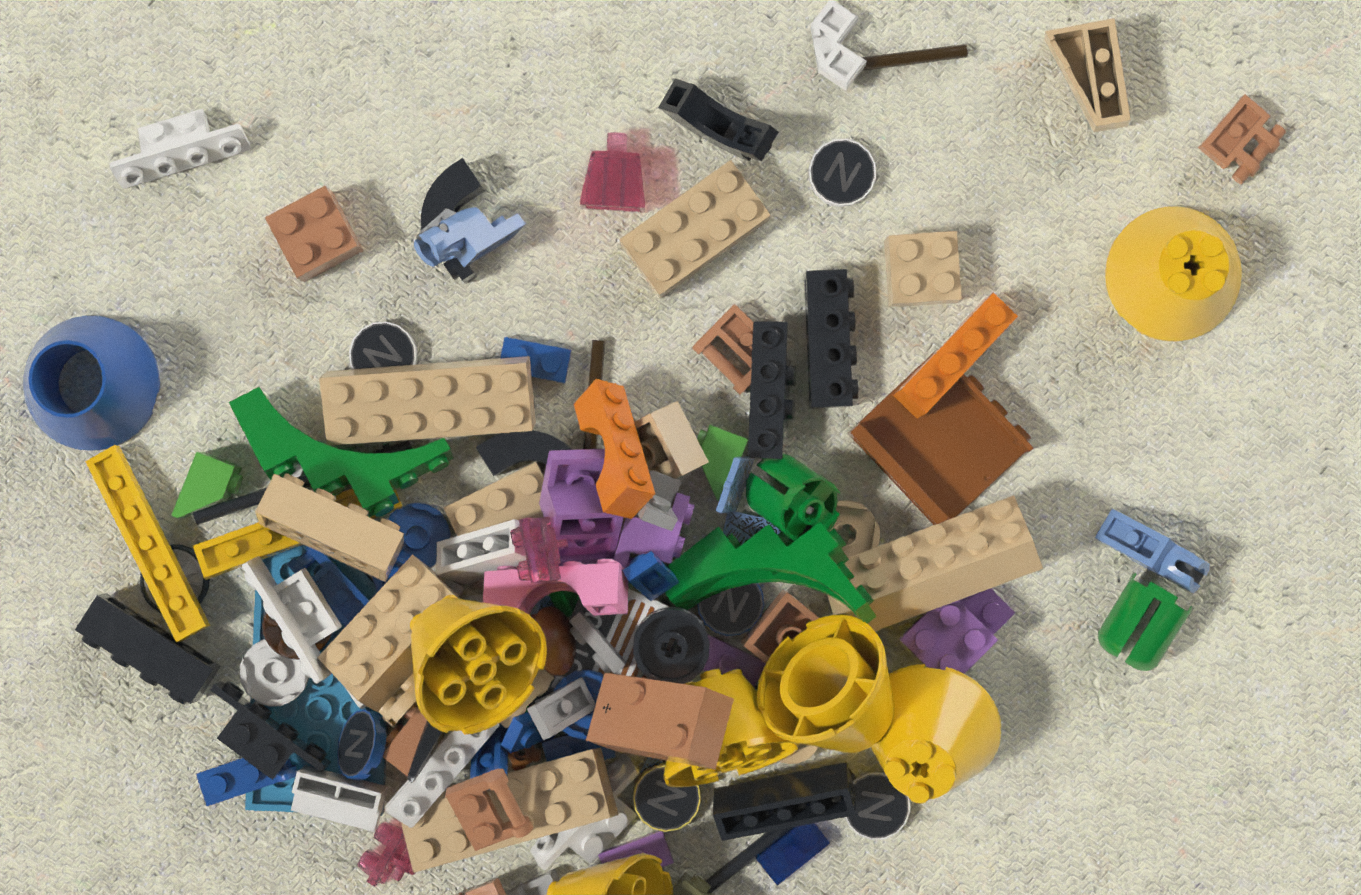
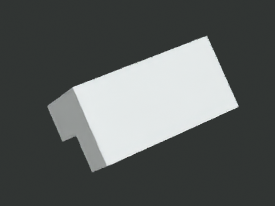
M305 765L297 771L292 789L294 798L291 811L374 832L378 828L388 786L365 780L350 779L342 774L326 770L321 772L314 767Z

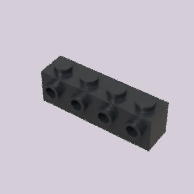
M847 269L806 271L804 273L809 409L853 406V400H857L859 394L858 380L852 379L851 366L857 365L856 345H850V332H855L856 329L855 312L849 311L848 298H854L853 277L847 278Z
M108 593L95 597L75 628V631L83 635L81 640L95 649L102 647L112 654L110 658L115 663L126 668L129 665L141 672L139 677L153 686L160 684L169 690L168 695L173 700L184 705L187 702L192 704L200 700L221 667L183 641L176 642L172 634Z
M847 762L714 788L713 818L722 841L856 815L855 787Z

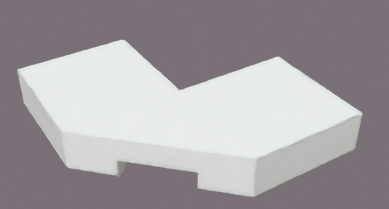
M829 0L811 23L818 73L847 91L866 66L865 59L841 44L858 22V16L836 1Z

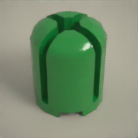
M783 454V459H762L756 464L757 467L774 478L776 482L788 491L783 495L750 472L746 480V499L752 510L794 541L819 522L823 524L828 532L833 528L840 515L836 511L838 503L837 493L840 494V491L835 484L788 454ZM809 506L814 509L810 515L806 513Z
M1133 572L1127 585L1100 627L1098 640L1106 652L1117 658L1154 599L1159 601L1160 603L1150 618L1148 625L1125 661L1126 664L1136 670L1151 671L1159 665L1194 607L1190 606L1186 611L1175 604L1178 599L1177 596L1151 581L1147 587L1134 580L1137 573Z

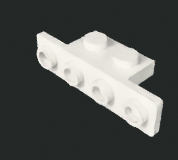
M199 109L138 128L141 153L111 162L110 170L120 186L128 188L249 151L251 146L240 124L210 132L208 118L204 110Z
M259 556L244 563L242 568L245 571L244 576L247 583L257 590L263 599V607L266 613L278 623L282 630L284 642L288 647L294 649L300 658V665L305 675L312 678L316 684L327 678L332 673L317 658L321 653L315 643L335 632L342 625L307 569L300 570L277 585Z
M499 724L487 730L464 735L462 731L449 730L415 781L410 783L407 780L385 806L386 813L408 827H414L443 791L449 787L465 765L471 761L477 751L499 727Z
M625 753L607 768L619 815L538 838L530 851L539 867L543 870H546L567 847H570L591 863L638 815L632 806L618 796L639 774L638 768Z

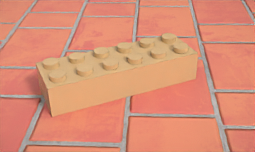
M530 356L327 371L319 378L327 445L532 431L536 424Z
M1014 495L851 556L845 563L855 576L850 580L853 586L857 588L859 585H862L874 600L869 606L877 617L868 623L874 631L1043 569L1035 544ZM828 595L833 615H848L858 618L847 606Z
M601 748L587 750L508 773L509 780L507 785L523 815L529 817L533 830L524 837H512L477 851L474 850L445 796L446 791H443L414 827L410 828L401 822L413 873L618 816ZM488 790L487 792L503 823L510 821L495 791Z

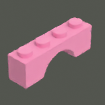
M600 559L596 564L587 565L577 561L564 562L563 566L557 567L537 563L530 565V568L527 569L499 566L497 571L484 572L483 602L515 607L530 615L536 603L546 595L557 591H570L579 595L583 606L594 616L627 614L628 580L622 571L624 568L621 564L612 559Z

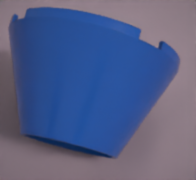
M80 316L57 324L38 340L26 362L23 376V391L26 405L32 418L50 438L62 445L78 450H105L114 445L118 446L125 443L139 433L147 424L153 414L152 410L156 402L157 393L160 391V374L152 350L135 330L111 318ZM88 350L100 365L102 386L95 401L86 409L76 413L66 405L61 396L59 378L64 365L71 357Z

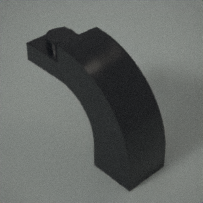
M674 79L658 107L694 134L747 161H750L752 158L762 162L779 133L769 124L744 117L726 108L708 96L695 84Z
M463 158L445 169L429 188L421 211V230L446 208L457 213L466 203L485 191ZM457 258L443 263L454 280L460 277L467 284L477 277L470 265L464 268Z
M534 430L501 433L476 446L477 451L493 476H498L512 466L524 461H538L547 465L549 451L573 450L562 440L550 434Z

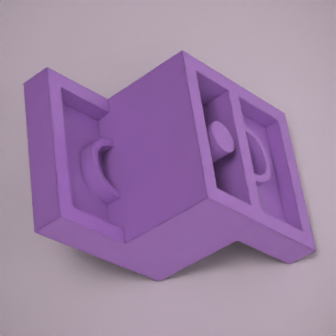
M605 449L549 451L539 501L548 529L543 556L545 564L549 566H563L564 562L577 561L586 565L596 564L600 559L614 560L624 517L603 513L596 483L603 468Z
M680 493L676 494L672 510L678 520L672 531L645 522L636 516L632 519L626 518L614 560L619 562L625 569L634 559L630 557L631 552L641 555L652 551L661 561L670 564L673 557L680 558L685 537L679 536L682 523L690 524L695 506L689 503L690 496Z
M990 588L921 614L922 616L899 639L927 668L945 670L948 667L965 674L998 641L994 634L1015 612Z

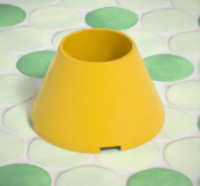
M831 615L813 620L806 624L808 629L793 639L789 636L784 639L768 659L758 684V708L762 711L767 727L777 736L787 741L846 753L866 750L885 735L894 716V703L883 643L870 625L853 616Z

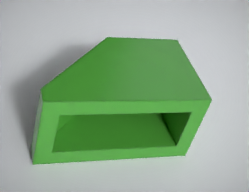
M709 425L707 431L700 430L697 440L709 462L701 467L716 500L719 501L734 457H742L748 439Z
M196 452L171 516L187 518L193 515L195 511L230 499L232 494L238 492L242 484L243 476L240 475L242 467L205 452Z

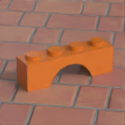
M993 292L967 316L949 339L909 377L893 396L917 419L925 415L1018 316Z
M595 379L574 403V408L580 430L601 435L604 441V464L596 483L603 513L632 519L655 495V490L624 386Z

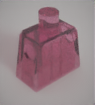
M619 132L607 133L606 151L594 150L591 152L580 197L581 209L645 213L646 207L640 154L627 152V134Z

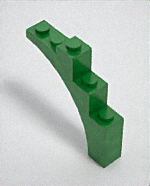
M260 387L228 402L261 467L270 480L274 474L282 478L285 474L292 475L296 470L295 468L301 466L314 492L317 489H322L337 496L344 491L345 486L350 484L363 509L368 511L367 516L369 518L374 515L381 517L394 509V505L399 503L394 492L395 489L411 487L418 482V477L430 471L431 473L439 472L449 465V461L454 459L445 438L419 448L395 453L365 454L337 449L312 439L292 426L271 405Z
M821 522L817 523L793 543L784 532L781 531L776 534L769 524L742 545L733 533L726 537L722 530L717 527L684 552L680 558L675 559L667 566L674 573L679 583L667 590L665 594L676 607H682L686 610L691 609L711 596L731 588L753 583L783 582L803 585L828 594L847 606L859 619L867 624L877 617L869 606L874 600L862 585L855 588L850 582L855 576L845 565L849 559L842 548L847 544L834 528L828 532Z

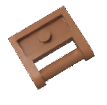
M734 304L693 345L692 349L698 355L702 353L735 385L733 389L741 395L751 385V370L744 376L711 344L718 336L751 368L754 322Z
M495 769L446 788L445 796L475 851L512 837H524L533 830L529 817L523 815L507 785L509 779L504 769ZM488 789L495 791L510 821L503 823L487 792Z

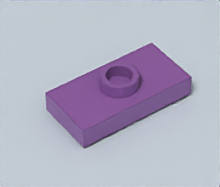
M708 634L710 641L709 658L703 670L720 669L721 675L726 672L741 669L744 677L755 688L766 664L758 657Z
M659 830L603 850L598 854L601 864L640 853L660 858L662 860L661 867L674 863L663 831Z

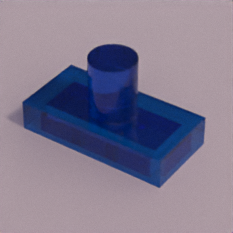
M816 823L797 826L756 857V860L778 886L827 847L830 841Z

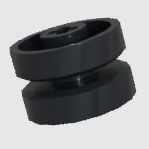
M666 606L652 611L641 621L634 636L633 655L638 668L648 679L685 684L692 681L703 671L709 658L710 641L704 624L694 613L682 607ZM670 638L677 641L678 648L674 651H669L665 648V643H668Z

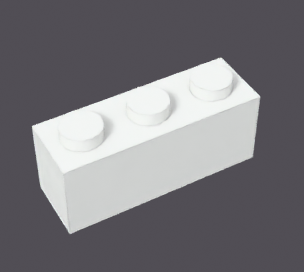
M516 519L437 542L436 575L464 585L483 580L485 571H497L499 566H513L517 569L530 567L532 564L542 563V530Z

